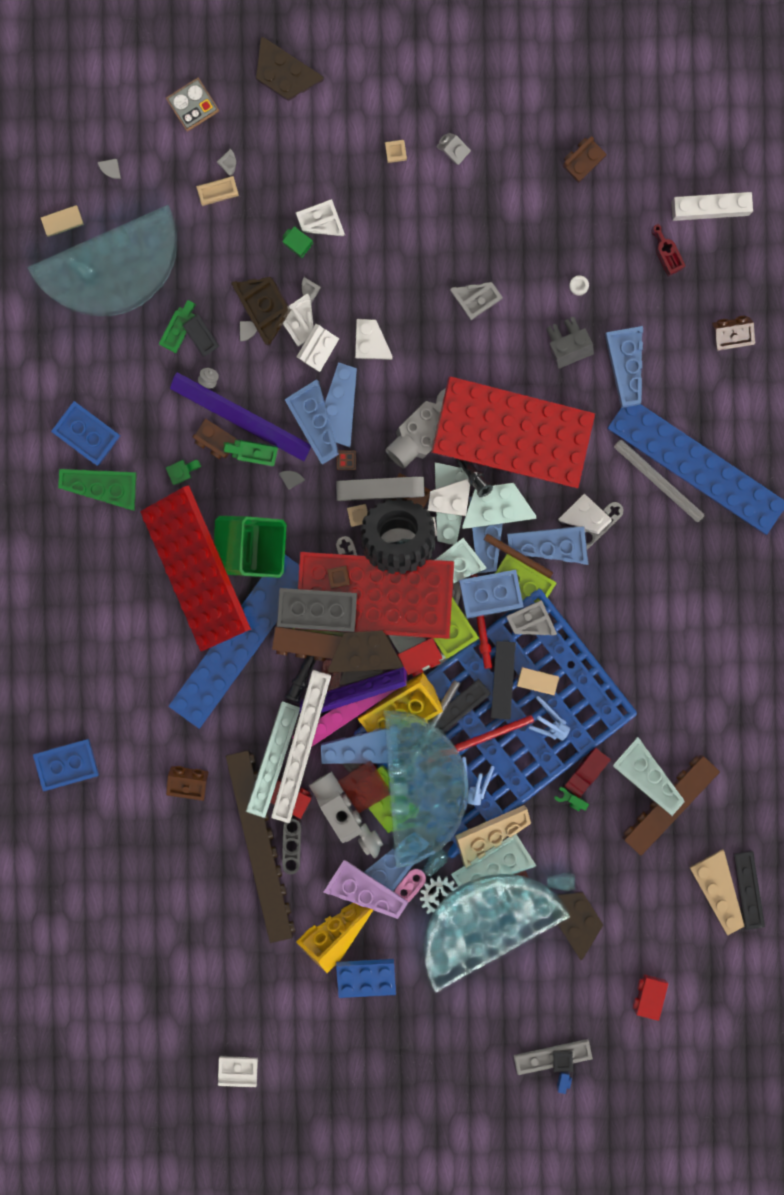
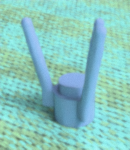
M537 696L536 699L557 721L552 724L546 719L537 716L539 721L550 727L551 732L531 725L529 729L563 741L567 737L570 727L566 726V721L561 719L545 701Z
M462 757L463 796L466 797L465 802L472 805H481V799H484L494 766L490 767L482 789L480 788L482 774L480 773L476 787H470V790H468L466 757Z

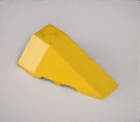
M422 672L409 680L407 686L395 690L361 715L358 720L367 732H372L375 729H384L395 724L397 726H408L410 723L418 721L420 723L425 722L442 713L443 709L433 685Z
M351 903L341 909V913L334 917L329 916L326 918V922L317 927L314 925L309 928L296 943L320 968L328 973L336 965V962L342 959L373 912V909Z

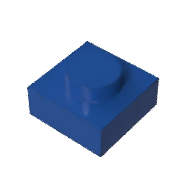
M569 1072L559 1073L558 1093L566 1094L567 1088L570 1089L572 1077H569Z

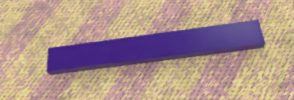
M177 372L170 387L171 390L302 461L306 460L311 449L309 443Z

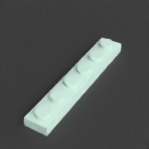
M281 702L246 812L265 818L300 707Z

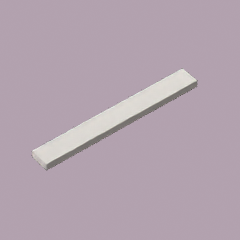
M312 670L271 817L273 819L287 823L291 821L331 679L330 674Z

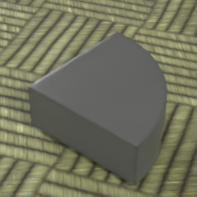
M294 471L279 473L288 490L305 481L300 474Z

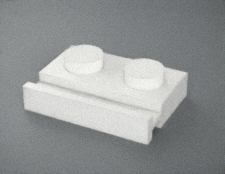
M315 324L297 358L320 372L339 338L320 325Z
M220 1056L218 1086L257 1087L258 1058Z

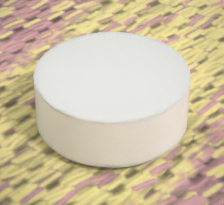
M575 276L570 281V291L577 296L585 294L589 288L588 280L584 276Z

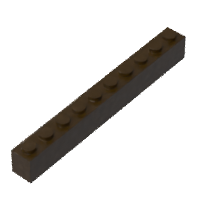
M250 749L227 754L228 769L269 941L274 943L291 939L296 929L294 921H290L289 918L291 913L290 903L286 902L284 895H287L285 883L281 884L280 876H283L281 866L277 865L275 859L278 857L276 846H272L271 842L274 836L272 828H268L267 820H269L268 811L265 818L246 812L258 775V771L255 772L253 766L256 764L254 753H250Z

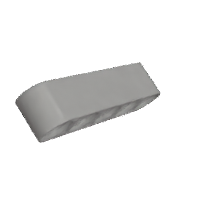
M424 477L336 481V501L424 497Z

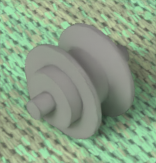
M204 368L200 371L198 383L208 389L214 388L219 375L214 369Z

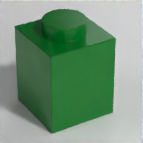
M295 226L292 230L288 229L282 237L284 239L282 241L283 245L301 259L313 245V240Z

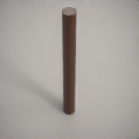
M487 533L483 540L547 578L550 579L553 572L490 534Z

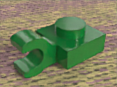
M182 460L166 467V470L175 486L192 478L190 472L201 468L199 460H194L186 465L185 461Z
M559 787V790L564 792V796L561 798L554 796L556 801H568L571 803L569 806L577 811L583 809L586 811L589 806L588 802L569 793L564 787Z

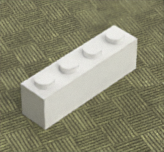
M752 192L674 197L671 202L673 221L749 216L753 212Z

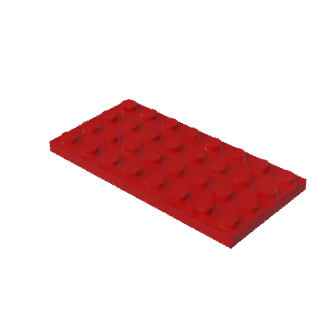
M450 376L447 381L431 453L578 488L595 413Z
M189 485L140 511L200 651L202 652L251 630Z
M300 552L298 589L357 593L355 632L383 630L385 635L450 639L454 561L426 560L425 565L422 567L417 566V570L413 572L409 570L405 574H400V572L391 574L388 573V570L383 572L378 569V566L374 567L365 556ZM347 566L351 585L331 589L327 570Z

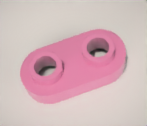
M418 868L410 870L396 887L395 893L410 902L425 884V873ZM419 875L420 879L418 881H414L413 876ZM403 889L408 891L405 896L400 893Z

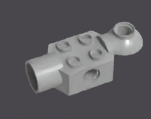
M446 388L437 396L436 404L425 401L397 429V438L385 449L388 456L401 468H406L416 457L423 459L432 450Z
M332 771L311 783L309 787L342 843L348 842L360 835L361 838L358 839V842L366 855L371 854L375 859L383 843L375 830L371 832L366 823L361 824V816L357 810L353 811L350 807L352 802L347 794L343 795L342 792L344 791ZM344 811L347 813V817L340 818L337 813Z

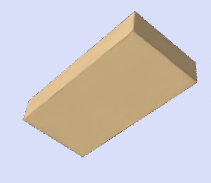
M233 176L196 186L202 206L239 196Z
M77 205L41 217L47 237L84 225Z
M521 667L517 686L555 695L559 676Z

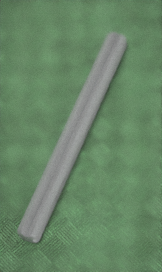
M619 440L615 444L614 448L696 522H699L704 517V513L623 440Z

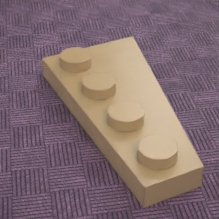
M525 805L455 835L465 868L472 865L470 862L477 857L480 859L485 856V852L493 846L496 848L501 845L503 839L508 836L511 838L531 824Z
M722 849L689 867L725 933L730 935L744 927L724 850Z

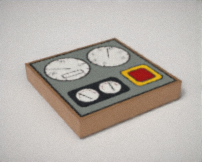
M199 78L166 98L187 132L219 112V109Z

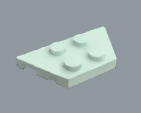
M514 483L494 485L491 493L485 497H479L477 490H474L462 528L536 519V515Z

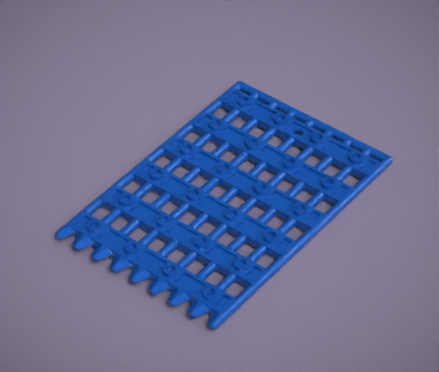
M541 589L535 590L529 597L527 596L522 600L523 608L534 604L537 598L540 601L542 600L547 613H550L557 621L553 625L557 635H536L537 638L522 649L516 641L522 634H514L513 632L510 634L504 626L508 622L506 616L521 609L508 611L486 628L487 637L495 645L491 649L490 657L492 659L495 656L496 641L516 642L514 670L518 675L520 674L521 667L539 671L547 663L555 659L561 668L552 675L561 678L566 674L573 682L559 694L556 691L555 695L530 690L528 694L516 703L512 699L511 719L496 718L485 726L479 717L492 707L494 672H491L489 668L484 669L483 656L480 657L473 649L480 644V637L426 675L433 685L438 699L441 701L454 680L461 683L468 676H471L474 681L479 678L491 693L487 697L488 701L475 711L471 710L447 733L442 734L433 742L428 739L426 742L428 747L419 754L414 762L416 765L405 778L407 783L403 790L410 798L418 795V799L414 803L418 809L416 814L430 811V814L424 821V826L427 829L442 826V829L436 836L437 843L444 844L453 840L454 843L448 851L449 858H454L460 854L455 835L469 830L466 824L478 814H481L486 821H489L519 808L637 715L634 707ZM561 628L568 635L566 640L557 632ZM573 643L580 651L578 655H575L569 647ZM543 644L549 653L534 664L527 655ZM585 658L592 666L590 670H587L581 662ZM459 661L465 670L450 681L443 672ZM569 661L574 662L573 668L567 666ZM598 674L604 683L599 685L593 678L594 675ZM519 676L513 680V690L518 687ZM578 689L584 699L569 709L563 700ZM608 689H610L616 697L612 701L605 693V691ZM456 691L451 701L460 694L458 691ZM539 696L561 719L566 721V726L570 727L567 737L551 748L544 740L547 735L529 729L530 725L533 726V723L510 731L499 741L492 738L477 744L476 746L482 754L467 765L468 790H470V787H476L478 780L472 771L485 760H488L494 766L490 781L499 775L506 784L492 795L486 790L484 799H481V805H474L475 808L460 819L454 809L463 803L466 797L462 793L452 802L448 803L442 794L456 783L464 791L462 758L460 756L471 747L449 755L447 759H439L440 762L426 773L418 764L424 760L425 756L438 752V749L451 747L452 745L449 740L462 730L471 739L494 730L504 721L509 724L525 718L526 715L522 712L521 708ZM590 704L596 714L581 724L574 715ZM620 704H622V706L628 712L624 716L617 708V706ZM543 706L532 714L534 722L538 720L537 716L542 717L546 713L551 716L554 722L557 720ZM601 719L608 728L595 739H592L586 730ZM425 722L410 723L416 732L403 743L398 739V763H377L378 767L394 765L395 768L391 775L395 780L403 768L404 760L410 756L406 749L420 739L423 732L419 727ZM361 726L354 732V736L355 734L368 732ZM397 726V732L401 730L404 726ZM549 726L544 729L551 732ZM518 736L524 745L511 756H508L502 747ZM572 743L578 752L562 763L556 754ZM529 751L536 760L520 771L514 762ZM541 766L547 776L532 787L526 777ZM445 768L451 775V778L436 788L430 779ZM487 774L484 777H482L480 785L481 789L483 787ZM511 790L517 799L502 810L496 803V800Z

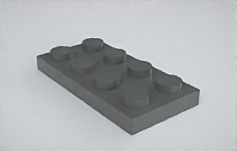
M280 588L277 627L355 632L357 593Z

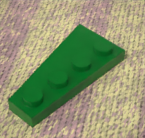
M59 469L58 488L135 511L137 473Z

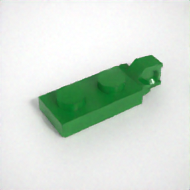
M187 300L184 308L179 307L175 311L159 345L177 353L187 334L182 324L195 316L192 314L195 303Z
M235 440L234 443L224 442L223 450L224 452L232 453V457L237 460L274 466L278 447L245 440Z

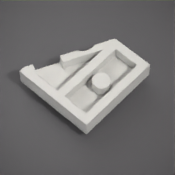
M332 199L296 212L303 232L334 236L345 235Z
M309 294L304 295L289 306L291 311L283 323L298 347L305 343L314 328Z
M357 319L355 358L392 360V354L376 320Z
M468 479L430 491L428 511L466 516L470 490Z
M585 494L558 519L561 524H569L575 527L584 526L585 529L599 534L612 521Z

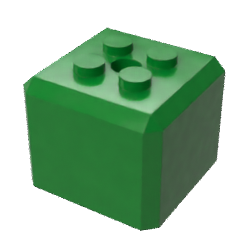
M218 516L215 520L214 545L227 575L280 578L284 573L287 525L284 520L248 516Z

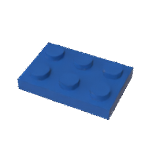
M73 401L51 431L96 466L101 464L121 437V435L75 401Z
M89 739L33 754L43 791L99 776Z
M394 959L336 962L339 998L396 995Z

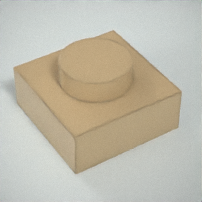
M404 140L385 142L388 163L407 160Z
M366 504L347 508L351 527L362 525L363 518L367 516L368 512Z

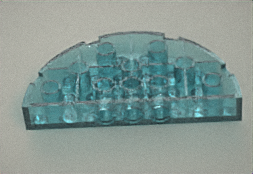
M166 205L27 268L33 279L46 294L60 305L74 312L90 316H113L131 311L148 301L163 286L172 270L177 252V228L173 213L169 205Z
M384 711L394 862L396 868L419 863L430 855H434L454 836L462 822L461 820L467 807L468 778L460 754L452 741L440 728L415 714L402 711Z
M488 875L471 880L458 887L436 908L429 920L424 936V960L431 985L435 992L440 991L569 918L570 915L566 906L548 887L538 881L520 875Z

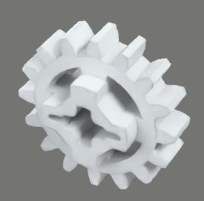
M437 876L436 881L430 878L431 883L425 882L424 886L426 889H421L420 891L424 894V896L420 897V900L425 901L422 904V908L428 907L426 913L429 914L432 911L433 917L440 914L441 918H443L444 913L451 916V910L457 911L455 904H461L457 900V898L461 897V893H456L459 887H453L455 881L448 882L447 876L444 880ZM443 885L448 886L452 890V892H447L443 888ZM436 886L435 891L433 893H429L430 889ZM439 889H441L442 895L446 896L443 897L442 905H440L439 899L435 898L438 896ZM452 901L450 906L445 908L446 903ZM434 902L438 909L432 907L430 903Z

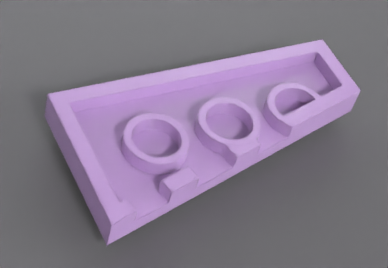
M343 860L324 890L326 894H331L397 919L409 903L346 860Z

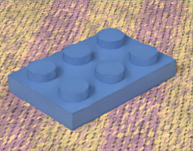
M516 570L459 580L466 619L522 609L524 607Z

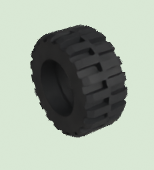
M396 498L395 501H391V499L385 500V503L382 504L380 502L375 505V509L371 508L367 512V516L363 518L361 526L362 549L366 559L374 567L378 566V569L383 572L388 570V573L395 574V572L405 574L409 570L413 572L417 570V566L422 567L425 565L426 560L428 561L431 558L432 552L435 549L434 521L430 517L428 510L423 509V506L419 503L413 504L412 500L402 501V498ZM394 528L408 529L415 534L412 540L404 544H390L381 538L385 532Z

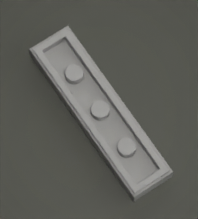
M586 1039L514 1055L517 1074L522 1075L553 1068V1051H572L573 1063L591 1060L593 1058L589 1040Z

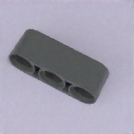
M294 816L291 818V821L297 823L298 829L295 831L289 830L287 822L284 823L282 867L287 874H295L301 864L302 824L300 819ZM295 841L297 848L290 850L287 847V842ZM288 860H294L297 864V867L294 869H289L286 865V862Z

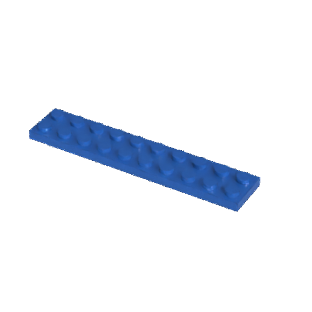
M641 404L621 408L607 428L765 535L769 533L784 510V500Z
M285 555L284 573L280 578L262 577L241 605L251 630L211 647L168 707L200 729L277 623L280 588L298 589V563Z

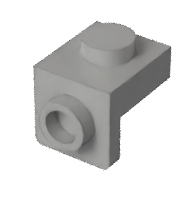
M451 133L445 134L437 145V148L443 151L456 165H459L471 151L457 135Z

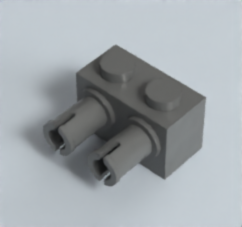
M570 317L571 323L569 319L564 321L570 335L562 337L557 324L552 325L553 330L551 325L546 329L552 341L550 342L551 354L558 369L594 354L593 343L586 328L580 330L575 317Z

